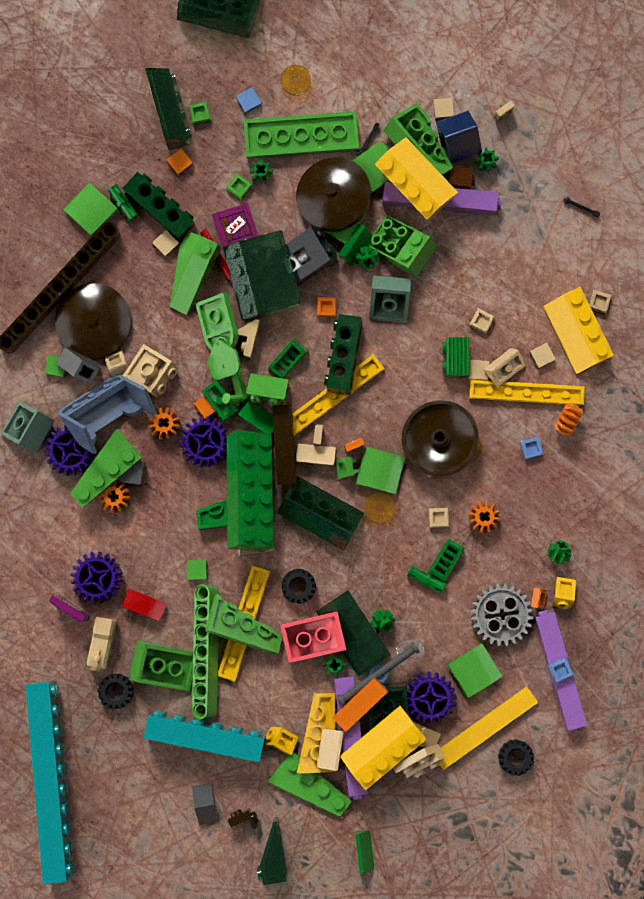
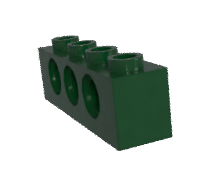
M137 171L122 188L124 193L178 241H181L187 232H190L195 226L194 217L188 211L183 212L179 209V203L173 198L169 200L165 196L166 192L161 187L153 186L151 184L152 180L145 173L141 175ZM148 189L151 191V194L147 197L141 195L143 190ZM158 202L165 203L162 209L155 208ZM172 214L179 215L177 221L172 222L169 220Z
M339 314L338 320L334 321L333 331H336L335 338L331 339L330 349H333L332 356H329L327 361V367L330 368L329 375L326 374L324 379V386H327L328 392L351 395L363 325L362 317ZM344 333L351 334L349 339H342L341 336ZM341 351L348 352V355L346 357H338V354ZM339 369L345 371L342 376H336L335 372Z

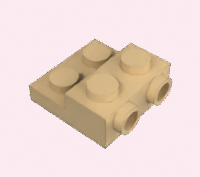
M143 344L123 376L145 387L148 393L157 398L158 395H162L165 392L168 380L176 376V368L178 366Z
M439 744L423 748L402 760L393 769L395 773L403 771L407 778L414 776L416 779L425 774V769L430 767L432 770L440 766V761L446 757Z

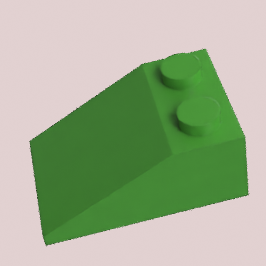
M137 640L129 678L138 683L190 691L193 679V652Z

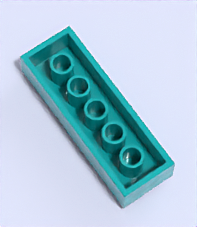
M159 710L148 715L143 739L260 762L266 737L262 735L261 731L251 730L250 733L244 732L242 727L232 726L230 729L224 728L222 723L213 722L210 725L205 724V720H198L196 718L190 721L186 720L184 715L175 714L171 717L166 716L167 712Z

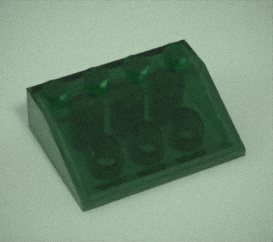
M179 0L177 20L250 38L261 0Z
M282 230L241 240L223 247L242 320L254 321L255 319H260L301 304Z

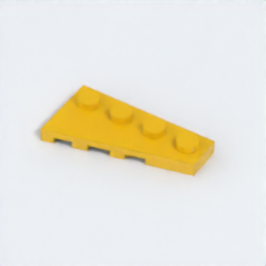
M314 693L297 770L299 774L336 772L317 767L322 730H335V720L332 718L335 715V693Z

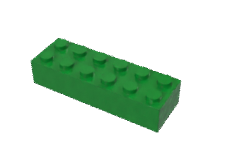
M236 430L227 435L228 549L264 552L273 548L271 434Z

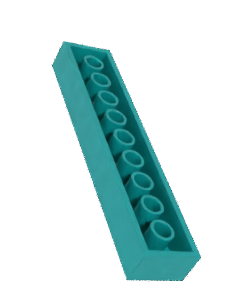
M55 680L25 684L42 882L43 884L67 882L72 877V873H75L74 861H71L70 854L73 853V843L69 841L71 822L67 821L70 806L65 798V794H68L67 782H64L63 774H66L65 762L62 763L64 744L60 742V735L63 734V728L58 720V716L61 715L60 704H57L56 696H59V686L55 684Z

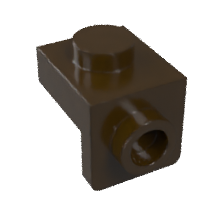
M250 808L244 811L238 809L230 813L231 817L227 820L230 827H233L249 819L253 829L258 827L257 823L259 822L256 812H251Z

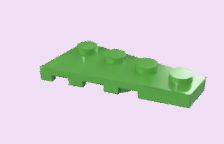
M118 428L70 493L82 508H85L142 459V456Z
M214 595L205 632L274 655L279 654L283 635L266 624L256 621L250 614L237 609L236 605L226 602L220 595Z
M295 752L287 756L267 781L339 817L352 802L351 799L320 773H297L300 757Z

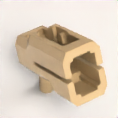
M96 617L86 664L90 666V670L101 672L102 668L107 669L117 620Z

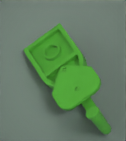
M224 292L195 303L205 343L211 350L208 359L211 376L215 380L231 376L236 395L225 393L222 397V402L224 404L245 402L248 398L239 356L235 350L238 341V330L228 292Z

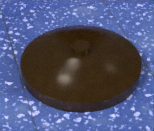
M339 157L326 158L309 167L302 175L296 191L297 206L304 219L313 227L318 226L323 231L328 232L342 231L359 222L366 214L372 198L371 184L365 171L355 162Z
M98 283L80 285L69 291L59 303L55 315V328L62 344L89 359H102L117 352L127 341L132 326L131 312L124 298L113 288Z
M437 400L421 405L408 417L402 430V447L409 462L419 471L431 476H447L462 470L471 462L478 448L479 432L474 418L464 407L451 401Z

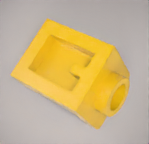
M557 577L552 606L559 609L572 608L575 601L576 580Z
M271 727L266 733L264 745L274 747L287 755H292L299 737L282 727Z

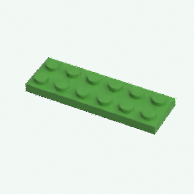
M356 111L244 120L247 159L359 150Z

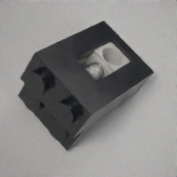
M318 226L310 227L270 256L289 288L298 287L325 267L334 266L339 262L335 249L327 242L325 232ZM293 260L296 264L295 269H293L291 265Z

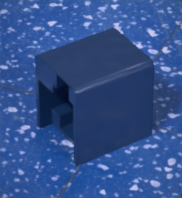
M469 111L436 122L441 147H447L451 164L482 153L478 126Z

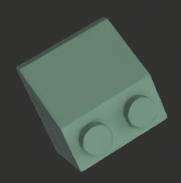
M373 276L369 320L407 323L411 279Z
M19 401L0 434L36 454L55 420Z

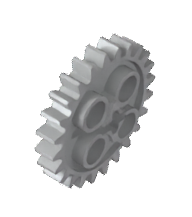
M496 583L495 589L489 585V592L482 589L483 596L476 595L479 602H472L476 609L470 610V612L475 613V616L471 617L470 620H476L477 622L473 625V628L479 627L477 635L484 633L482 639L485 640L489 637L490 644L496 640L497 646H500L501 641L504 642L505 646H508V640L515 644V637L522 640L521 633L528 634L525 627L532 626L528 623V620L534 618L528 615L533 609L527 608L531 604V601H524L527 595L520 596L521 589L515 592L514 585L507 589L506 583L503 584L502 588ZM508 598H512L515 602L512 609H508L505 606V601ZM488 601H493L496 605L495 610L492 612L486 609ZM500 609L503 612L519 611L518 614L504 616V620H501V617L485 618V615L500 613ZM511 617L516 618L518 621L515 628H510L508 625V620ZM491 620H496L499 624L496 631L489 629V622Z

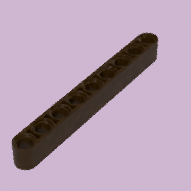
M104 223L0 335V349L8 354L15 352L55 309L63 297L78 284L120 237V231L115 223ZM114 228L115 233L112 236H107L106 231ZM96 242L102 243V247L99 250L93 249V245ZM83 256H89V261L86 264L80 263ZM70 270L77 271L73 278L67 276ZM57 284L64 285L63 290L60 292L55 291V286ZM47 297L50 298V304L47 306H43V299ZM34 311L37 312V318L35 320H30V313ZM23 325L25 327L24 332L17 334V327ZM10 339L12 341L11 346L4 348V341Z

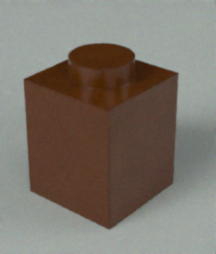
M453 166L449 171L448 182L454 188L470 190L471 186H475L476 175H473V168Z

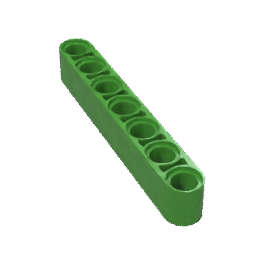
M206 584L197 586L194 593L192 714L198 720L211 719L217 714L219 636L208 632L206 635L205 630L213 597L215 594L219 595V590L215 585Z

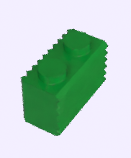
M447 337L446 342H442V354H446V361H442V373H446V377H469L470 337Z

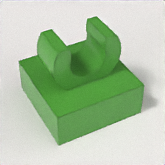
M350 456L335 461L338 479L348 478L359 472V469H353L352 464L357 462V459H351Z

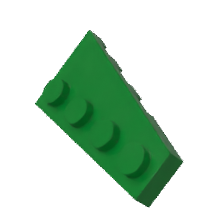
M227 500L196 510L199 531L227 527ZM273 507V521H275L274 507Z

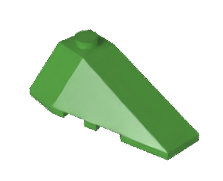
M418 103L394 116L383 131L395 145L407 137L442 175L453 168L445 149L440 146L437 140L439 138L437 133L432 130L430 125L432 122L429 116Z
M187 232L179 247L170 303L171 308L188 315L222 249L218 244L195 233Z

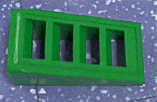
M294 338L268 368L279 378L284 379L305 356L308 350ZM294 346L301 353L298 355L291 347ZM289 352L296 359L293 361L286 353ZM282 357L290 364L289 367L280 360ZM278 363L285 371L282 372L275 365Z
M447 539L428 572L445 582L462 554L464 547ZM450 546L451 548L455 549L457 553L454 554L453 552L449 551L447 547ZM443 553H446L449 556L453 557V560L451 561L446 557L442 556ZM441 559L444 562L448 563L449 567L447 568L446 566L439 563V560ZM438 566L446 572L442 574L434 568Z

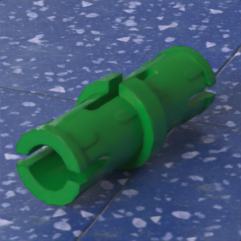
M118 184L111 186L107 191L115 200L116 207L121 209L128 222L137 218L138 213L130 204V199L123 194Z
M413 565L407 574L408 577L421 583V586L431 588L439 594L442 593L446 586V583L431 576V573H425Z

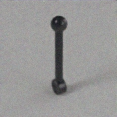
M376 122L362 148L357 151V156L364 153L365 148L378 129L379 123Z
M569 197L563 199L565 204L576 206L595 217L600 216V212L580 205Z

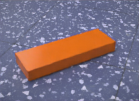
M374 677L332 718L346 732L388 693V690Z

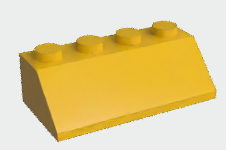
M407 137L389 149L375 163L382 173L427 220H431L459 193Z
M581 287L563 294L543 306L575 374L581 373L614 356Z
M399 706L342 753L340 757L356 780L367 790L427 739L404 709Z

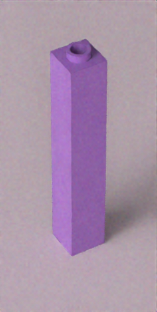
M385 182L382 205L415 208L392 182ZM455 188L459 193L441 209L444 211L495 215L497 210H500L501 198H498V192Z
M549 609L537 612L538 616L534 617L547 665L566 657L569 663L555 612L549 613ZM550 672L566 730L570 731L587 726L574 677L571 676L556 684Z
M354 676L334 678L336 697L339 694L343 695L355 686ZM337 698V705L339 711L343 707V705ZM359 720L346 732L340 727L341 731H343V753L361 738ZM345 765L349 797L353 796V799L365 798V795L368 794V789L365 790Z

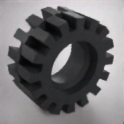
M294 569L284 576L281 589L286 599L290 602L301 604L313 597L316 591V582L308 571ZM295 579H302L306 583V590L301 594H296L291 589V584Z
M123 674L108 675L99 684V689L97 690L99 693L98 698L107 708H123L130 703L134 695L133 683ZM112 684H119L123 688V695L119 699H113L109 695L108 690Z
M517 739L509 740L499 749V764L510 775L521 776V774H526L528 770H531L532 764L534 765L533 760L535 757L532 752L533 750L523 741ZM514 750H519L523 753L524 759L519 765H513L509 761V754Z

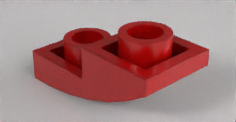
M128 589L121 607L160 622L166 603Z

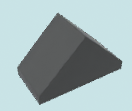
M212 783L192 786L194 809L199 825L219 822Z

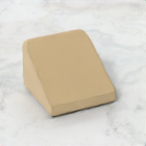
M122 350L104 357L111 376L123 375L129 367Z

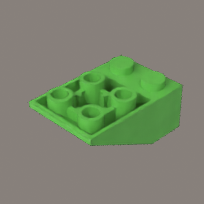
M389 215L385 216L366 244V246L370 245L373 250L377 249L380 256L414 277L418 276L437 248L430 236Z

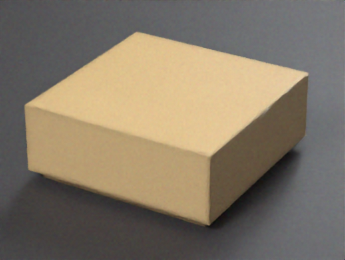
M452 98L433 100L435 120L454 116Z
M509 101L495 112L494 117L497 121H501L513 112L515 108L513 102Z
M167 230L152 242L165 257L179 245V242Z
M593 290L589 301L591 309L606 314L612 295Z
M478 308L469 326L486 334L495 316Z
M548 343L530 351L538 369L556 360Z
M470 360L469 380H488L489 376L485 373L484 368L489 365V361Z
M315 425L314 445L321 446L323 425Z
M429 508V528L449 527L448 508Z

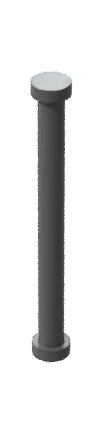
M415 643L410 644L411 647L343 695L339 694L337 698L343 706L346 705V702L354 697L374 677L378 680L414 653L418 654L420 651Z

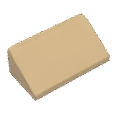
M510 348L485 367L484 371L494 384L499 387L524 368L526 364L519 350Z
M298 444L296 463L334 466L336 447Z
M322 730L317 761L318 768L338 771L343 731Z

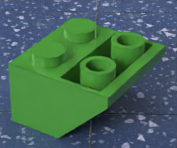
M250 374L246 390L247 398L251 400L250 402L262 404V401H267L272 406L285 404L289 380Z

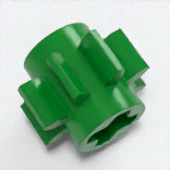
M485 147L483 153L477 154L480 158H477L475 163L480 164L479 170L483 168L489 172L491 167L496 169L497 164L494 161H498L499 157L494 155L495 149L489 151ZM490 158V161L484 162V159Z
M262 159L257 164L252 162L254 169L249 170L250 174H255L252 180L255 181L257 179L260 181V184L264 180L270 181L268 175L273 174V170L268 169L270 162L265 164ZM258 169L261 171L264 169L265 173L258 174Z
M370 245L360 247L359 253H355L358 266L362 265L365 270L375 268V263L379 262L377 249L373 250Z
M559 540L556 541L555 545L550 543L547 556L550 557L553 563L560 565L564 563V560L569 562L572 549L569 548L568 543Z
M380 609L374 612L372 615L373 620L370 623L377 633L380 631L387 633L393 629V622L396 619L389 609L386 611Z
M332 653L331 659L325 657L328 663L323 665V667H328L327 675L334 672L335 677H337L338 671L345 672L342 669V665H346L347 662H341L342 655L337 658ZM333 659H336L337 663L340 662V666H337V670H333V667H329V664L332 663Z

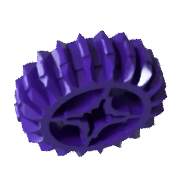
M200 416L199 423L194 418L192 422L195 425L186 424L189 428L188 431L182 429V433L186 434V437L180 436L179 439L185 441V443H181L179 446L180 448H186L182 451L183 455L189 453L186 458L187 461L194 458L192 462L194 466L200 461L199 465L201 468H203L204 462H207V467L210 468V461L218 465L216 460L218 457L220 460H224V457L221 455L222 452L227 455V450L224 449L227 447V443H225L227 436L224 435L229 431L228 429L221 430L224 427V423H220L217 426V418L211 423L210 416H207L206 422ZM201 427H209L203 435L194 433V431ZM214 430L220 434V446L212 441ZM206 437H209L208 441L211 443V445L205 444L204 447H202V442H200L199 439L205 440ZM190 438L198 442L196 455L190 448ZM207 449L217 451L212 456L201 457Z
M65 425L64 431L58 427L57 431L59 434L56 435V433L51 432V435L54 437L53 440L50 438L46 439L47 442L51 443L50 446H44L45 449L50 450V452L44 454L45 457H51L47 460V463H54L51 467L53 470L59 467V474H62L65 469L66 476L70 475V470H72L74 476H77V469L80 473H84L82 467L89 468L88 460L90 462L94 461L93 458H90V455H96V453L93 454L85 449V454L78 450V442L74 437L68 443L59 442L63 437L72 434ZM63 446L66 448H71L72 446H74L73 449L75 450V452L79 454L69 453V455H67L68 452L65 448H63ZM56 447L63 451L61 463L56 457ZM74 457L82 459L75 465L66 466Z
M90 552V559L86 554L83 555L84 562L80 559L77 560L80 567L73 566V569L77 570V574L71 573L70 575L76 577V580H72L71 584L78 585L73 588V591L81 590L78 597L81 598L85 594V602H88L90 597H92V604L96 603L97 598L99 603H103V597L110 601L109 594L117 595L113 589H121L116 583L123 582V579H117V575L123 574L122 571L116 572L120 564L113 566L112 564L116 559L112 558L108 561L109 554H105L104 558H102V552H98L97 557H95L94 552ZM103 562L109 568L98 571L92 563ZM87 566L89 577L82 582V573ZM94 572L98 575L103 574L99 578V583L91 581L95 577ZM110 573H112L111 584L108 587V589H106L104 580ZM95 584L101 593L93 594L86 590L85 587Z
M430 671L427 672L428 678H425L424 674L420 673L421 680L413 677L416 684L408 683L412 690L405 689V693L410 694V697H404L405 701H410L405 707L413 708L409 712L410 715H413L415 712L417 713L415 716L416 721L422 716L423 724L426 723L427 718L430 725L434 723L433 718H436V721L441 723L439 717L442 715L446 720L448 717L444 713L447 711L452 714L453 711L449 709V706H456L454 702H451V699H456L457 696L450 695L451 692L455 691V688L448 689L452 682L447 681L444 683L446 679L444 675L439 680V673L437 672L434 674V678L431 677ZM427 682L426 692L415 696L418 687ZM433 682L440 684L446 694H436L433 689ZM430 692L433 696L440 697L435 698V701L433 700L431 708L428 700L420 699L425 698ZM446 700L444 707L439 712L434 713L435 704L438 701ZM415 702H425L428 714L421 712L416 707Z

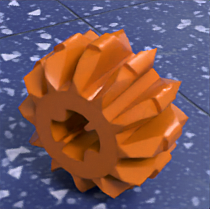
M566 404L554 426L555 430L562 435L571 436L583 415V410L575 404Z
M167 407L165 413H163V409L159 408L160 414L153 415L156 417L155 419H148L149 422L154 423L148 426L150 430L155 429L152 433L153 436L160 432V440L163 439L164 434H166V438L169 440L171 439L169 433L172 432L173 435H177L173 429L181 428L180 425L175 424L181 420L179 417L174 418L177 414L176 411L170 414V408ZM162 420H169V422H167L169 425L168 427H160V425H162L160 422Z
M115 481L113 487L110 485L107 490L103 491L104 494L98 496L99 498H104V500L99 502V505L106 504L104 507L105 511H108L111 507V513L113 514L116 511V507L119 512H122L121 505L124 507L129 506L124 501L131 500V497L125 496L130 490H123L125 484L121 483L118 487V481ZM113 492L119 496L118 500L115 499L116 502L110 499V495H113Z
M478 501V509L473 505L471 506L475 513H468L469 517L474 518L469 520L468 523H476L472 528L473 530L480 526L479 533H483L484 527L488 533L491 532L490 526L497 528L493 521H500L499 517H494L500 511H492L496 506L495 504L488 508V501L484 502V507ZM486 512L488 514L487 518H489L488 521H481L479 514Z

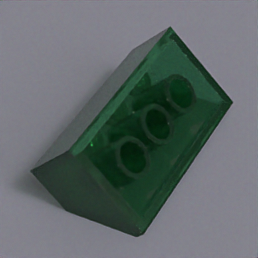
M145 68L168 150L190 145L189 139L192 138L190 128H185L184 121L187 120L185 110H180L179 103H182L180 92H175L174 86L177 85L175 74H170L169 68Z
M297 476V484H292L277 514L334 546L345 550L364 512Z
M348 590L316 611L318 616L338 612L346 650L342 652L358 676L391 656Z

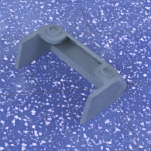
M122 375L110 377L59 410L62 422L78 444L93 454L97 453L94 446L97 440L95 432L123 414L136 417L143 410L152 415L157 413L147 389Z

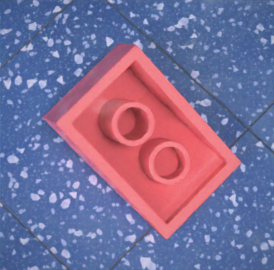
M338 612L280 625L289 663L346 650Z

